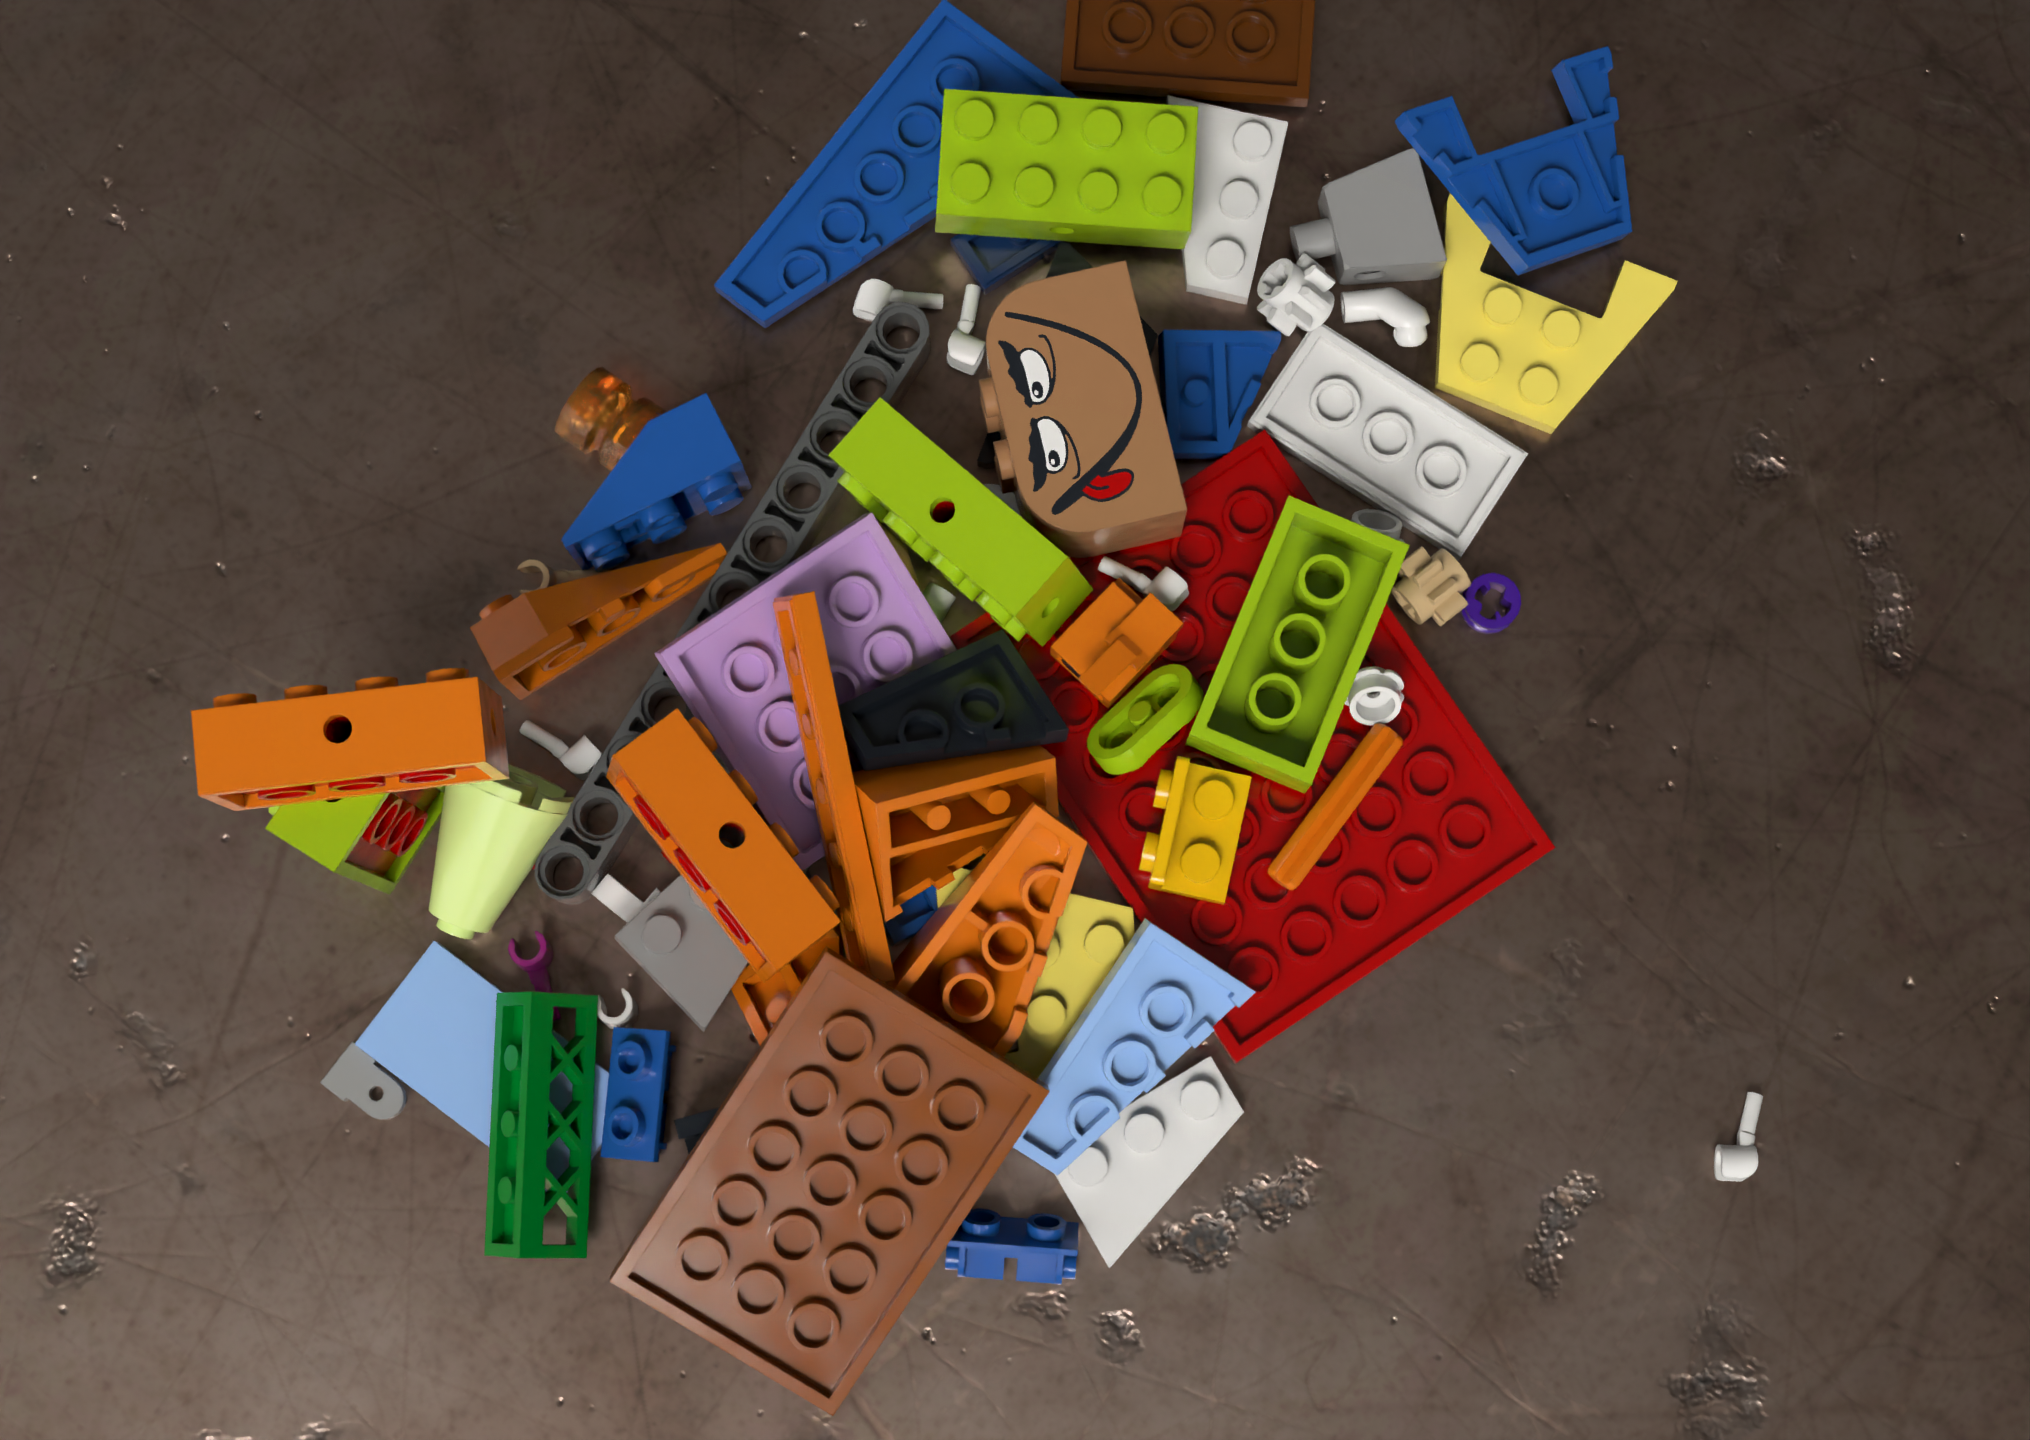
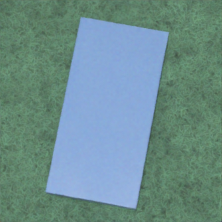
M433 941L362 1033L355 1045L489 1147L497 993H504V991L442 944ZM552 1029V1034L564 1048L569 1041ZM596 1061L591 1160L602 1145L609 1071ZM562 1071L550 1083L549 1100L559 1113L572 1101L573 1085ZM560 1137L547 1149L546 1167L556 1179L569 1167L570 1150Z

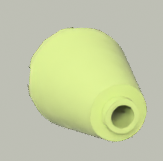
M508 764L510 779L445 786L428 909L431 914L439 918L436 926L440 930L463 939H473L475 932L487 933L491 930L537 862L538 856L550 837L568 815L567 812L574 798L564 797L566 790L510 764Z

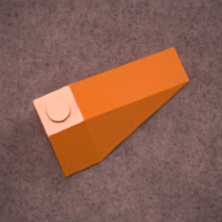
M721 543L526 592L515 599L511 594L505 595L483 608L479 613L482 620L471 626L470 629L498 681L521 701L711 580L728 553Z

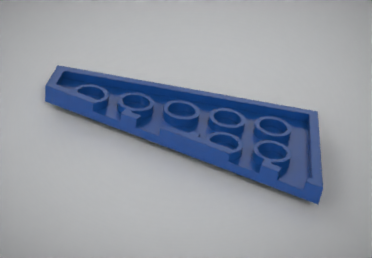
M942 0L714 284L716 292L761 326L767 328L935 218L944 89L1068 98L1079 97L947 0Z

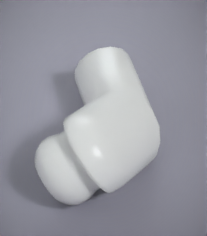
M1385 287L1341 292V313L1344 323L1381 319L1394 327L1393 336L1400 346L1415 347L1426 341V325L1430 323L1426 308L1398 289Z

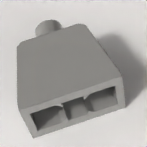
M1414 148L1329 182L1322 187L1318 200L1321 219L1290 226V238L1296 260L1298 261L1303 253L1312 259L1331 255L1337 281L1341 285L1431 280L1439 278L1447 261L1420 158Z

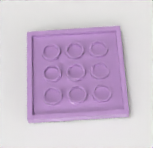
M872 512L863 514L654 653L692 714L705 725L718 746L716 751L729 772L734 769L739 771L755 791L758 802L752 805L768 827L777 822L793 840L799 851V854L793 860L802 871L822 858L825 852L772 603L774 598L815 591L838 705L957 650ZM846 742L852 772L864 770Z

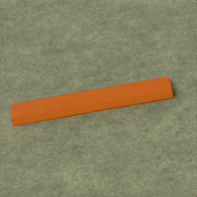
M815 591L774 598L772 603L832 891L840 905L836 910L841 921L839 924L846 958L883 982L895 980Z

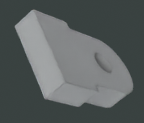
M352 1041L320 1083L341 1100L346 1102L351 1100L373 1118L388 1120L398 1116L406 1105L407 1096L404 1087L380 1068L376 1060L355 1045L356 1042ZM379 1086L383 1089L384 1094L380 1100L376 1101L372 1096L374 1088Z

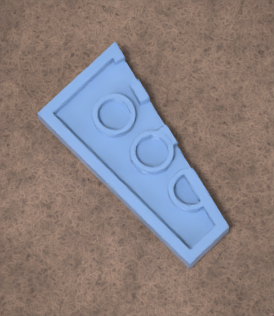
M1145 918L1038 1079L1048 1085L1050 1092L1013 1148L1058 1176L1120 1119L1119 1113L1143 1091L1148 1093L1166 1076L1163 1073L1191 1046L1196 1048L1215 1031L1213 1026L1233 1007L1237 1006L1239 1008L1256 992Z

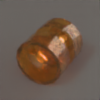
M598 367L582 380L567 400L556 422L555 432L584 454L597 450L599 452L598 462L611 472L646 423L667 411L647 397L634 401L632 399L633 390L630 385L604 367Z

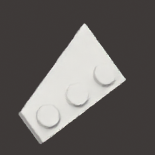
M1167 95V105L1198 107L1192 227L1186 246L1182 249L1186 291L1247 305L1288 122Z
M1211 1056L1130 1103L1119 1113L1120 1119L1058 1176L1055 1174L1109 1268L1244 1113Z

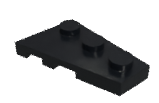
M1003 629L838 705L845 740L864 771L1066 742L1069 728Z

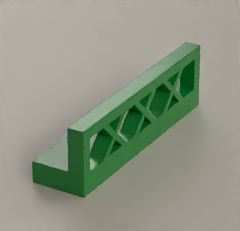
M533 991L497 993L484 1256L519 1259L587 1258L598 995ZM553 1007L576 1008L575 1036L564 1048L552 1034ZM562 1071L573 1085L572 1101L559 1113L550 1102L549 1093L550 1083ZM560 1137L570 1150L569 1167L556 1179L546 1167L547 1149ZM557 1203L567 1216L566 1243L543 1244L544 1216Z

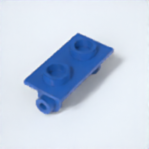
M621 1027L613 1028L600 1157L659 1162L660 1149L667 1150V1143H663L667 1104L663 1103L664 1091H669L672 1052H676L677 1046L670 1045L672 1032Z
M971 1209L947 1245L945 1269L958 1270L957 1277L1003 1280L1005 1258H1018L1016 1281L1062 1285V1278L1075 1279L1079 1222H1066L1060 1216L1046 1213L1035 1214L1027 1219L1001 1217L997 1212L989 1209Z

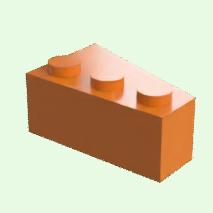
M1041 745L852 772L882 919L885 922L903 912L901 904L933 885L939 890L954 881L953 872L984 853L987 854L1033 801L1055 817L1059 816L1056 757Z

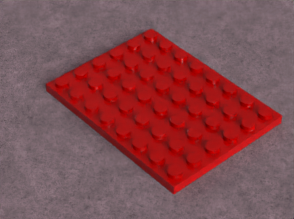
M1265 429L1181 484L1187 513L1180 537L1093 557H1070L1069 559L1093 590L1043 647L1027 633L1018 642L1005 631L1069 728L1066 742L1041 745L1056 757L1058 802L1079 834L1087 839L1088 847L1127 905L1133 908V914L1139 923L1142 924L1146 918L1256 992L1239 1008L1237 1006L1233 1007L1213 1026L1215 1029L1213 1033L1234 1064L1556 848L1387 604L1383 609L1359 669L1376 666L1385 670H1393L1401 676L1404 682V688L1401 690L1404 700L1401 703L1400 712L1393 720L1384 725L1390 727L1403 739V745L1296 889L1291 891L1273 880L1267 873L1268 867L1373 727L1356 721L1350 713L1349 706L1344 704L1312 785L1305 794L1186 745L1185 743L1198 712L1189 723L1177 731L1137 770L1119 775L1109 774L1100 767L1087 748V739L1093 726L1138 683L1157 668L1169 664L1185 666L1201 686L1204 700L1288 496L1320 508ZM1104 556L1139 573H1143L1151 581L1165 567H1169L1182 577L1188 585L1189 595L1172 611L1184 623L1183 627L1178 632L1176 639L1108 709L1050 655L1051 646L1107 587L1117 580L1098 570ZM1129 586V587H1130L1135 593H1137L1143 600L1145 599V598L1143 597L1142 593H1140V592L1134 590V587ZM986 612L949 636L955 648L959 650L1003 628ZM1177 756L1190 758V763L1252 777L1226 900L1223 905L1148 888L1151 872L1139 870L1147 832L1160 833L1165 809L1153 807L1160 770L1173 771Z

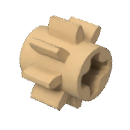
M1421 546L1404 559L1398 573L1401 580L1393 585L1391 591L1401 608L1414 622L1421 625L1432 616L1441 627L1468 605V602L1461 593L1471 586V581L1460 563L1447 550L1441 548L1430 557L1424 547Z

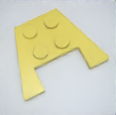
M1450 193L1443 213V247L1447 261L1441 272V302L1438 313L1435 389L1552 434L1659 307L1674 291L1678 281L1625 260L1620 267L1601 318H1597L1481 272L1480 268L1491 242Z
M961 867L953 872L954 881L939 890L936 889L937 909L940 908L972 870ZM1070 892L1063 915L1059 917L1047 951L1048 958L1041 977L1037 979L1027 1008L1028 1016L1022 1033L1017 1039V1048L1009 1050L1004 1058L1039 1078L1134 936L1132 907Z

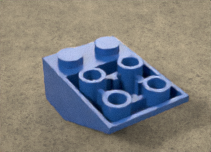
M707 393L648 421L563 535L561 540L565 548L582 570L594 567L596 572H602L611 569L630 557L628 549L650 538L654 544L670 540L687 528L685 521L707 510L711 516L724 513L743 501L742 493L751 489L752 486Z

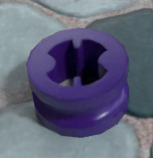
M1497 573L1483 574L1474 579L1471 586L1464 591L1462 596L1468 602V605L1461 610V615L1467 625L1477 632L1484 634L1498 633L1507 628L1519 614L1521 607L1520 591L1515 583L1505 575ZM1490 588L1501 593L1499 604L1507 609L1505 616L1501 617L1498 611L1495 612L1491 619L1479 614L1482 609V603L1474 599L1475 593L1480 590L1482 595L1485 596Z

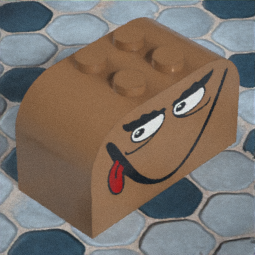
M1126 260L1036 280L1012 291L998 305L989 322L986 336L988 378L978 380L981 392L980 402L987 432L999 431L1001 440L993 442L996 455L994 461L1002 494L1014 492L1020 516L1068 557H1093L1180 537L1187 507Z

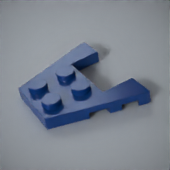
M1608 46L1562 60L1551 70L1572 117L1573 125L1478 155L1453 96L1406 110L1395 120L1398 130L1517 275L1619 241L1632 232L1624 155H1617L1614 123L1619 120L1617 97L1610 96L1608 72L1613 69V61Z

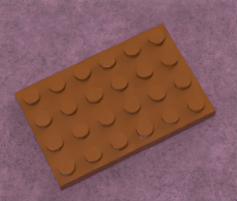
M826 946L611 1272L609 1282L834 1416L1050 1092L1049 1087L1040 1079Z

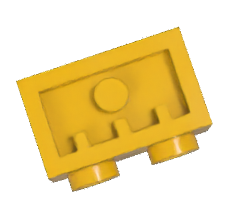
M1177 756L1173 771L1160 770L1153 807L1165 809L1160 833L1147 832L1139 866V870L1151 872L1148 888L1222 905L1225 903L1251 776L1190 763V758Z

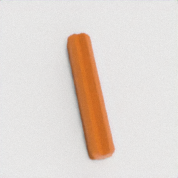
M1379 722L1374 724L1268 867L1267 873L1273 880L1291 891L1300 885L1403 745V739L1394 730Z

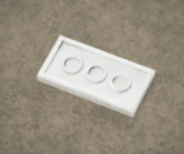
M1324 324L1315 330L1307 332L1247 424V427L1256 433H1260L1265 429L1278 447L1377 510L1396 516L1402 522V526L1438 549L1443 548L1447 550L1457 561L1461 558L1528 455L1524 450Z

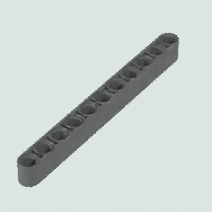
M894 302L885 306L876 315L675 639L719 611L723 597L729 591L741 588L749 591L809 551L846 491L837 482L844 471L830 458L829 454L820 449L821 441L826 434L832 431L842 430L849 432L876 402H863L852 394L855 386L866 378L881 380L887 386L881 398L895 410L898 408L926 363L931 351L929 322L924 312L916 305L907 302ZM899 326L913 328L919 334L917 342L907 349L893 348L885 340L887 334ZM800 483H811L821 490L818 501L806 509H798L787 503L789 491ZM776 535L787 542L785 554L775 562L765 563L754 557L756 544L762 538ZM660 663L571 803L567 812L568 815L550 837L538 856L535 864L537 884L547 896L559 902L574 905L589 900L593 896L591 893L609 873L640 823L636 815L606 778L612 755L656 724L654 710L657 703L669 695L682 697ZM686 704L684 717L688 721L694 715ZM601 803L615 805L618 811V820L615 827L604 835L591 834L587 827L589 812ZM568 857L579 858L583 865L581 882L570 890H559L553 881V872L556 865Z

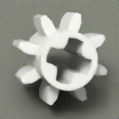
M1305 253L1301 255L1296 264L1287 258L1279 259L1272 263L1260 278L1257 291L1263 301L1257 306V310L1267 317L1268 323L1285 336H1290L1296 325L1304 331L1315 330L1327 320L1333 310L1335 300L1333 293L1329 289L1336 283L1335 279L1325 272V268Z

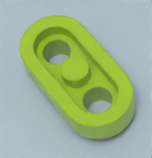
M1169 664L1152 671L1093 726L1087 739V748L1100 767L1109 774L1119 775L1139 769L1177 731L1194 718L1203 701L1201 686L1191 672L1183 665Z

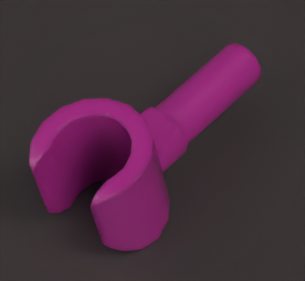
M535 931L536 939L540 943L539 953L530 960L522 959V952L518 942L512 938L508 945L511 959L523 971L528 973L531 984L534 985L536 992L553 993L547 970L553 958V949L550 943L542 934ZM553 1007V1021L561 1019L558 1007Z

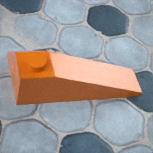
M1033 801L911 939L892 964L895 980L884 983L1004 1057L1022 1033L1028 1016L1027 1008L1037 979L1041 977L1048 958L1047 951L1058 919L1063 915L1087 845V839Z

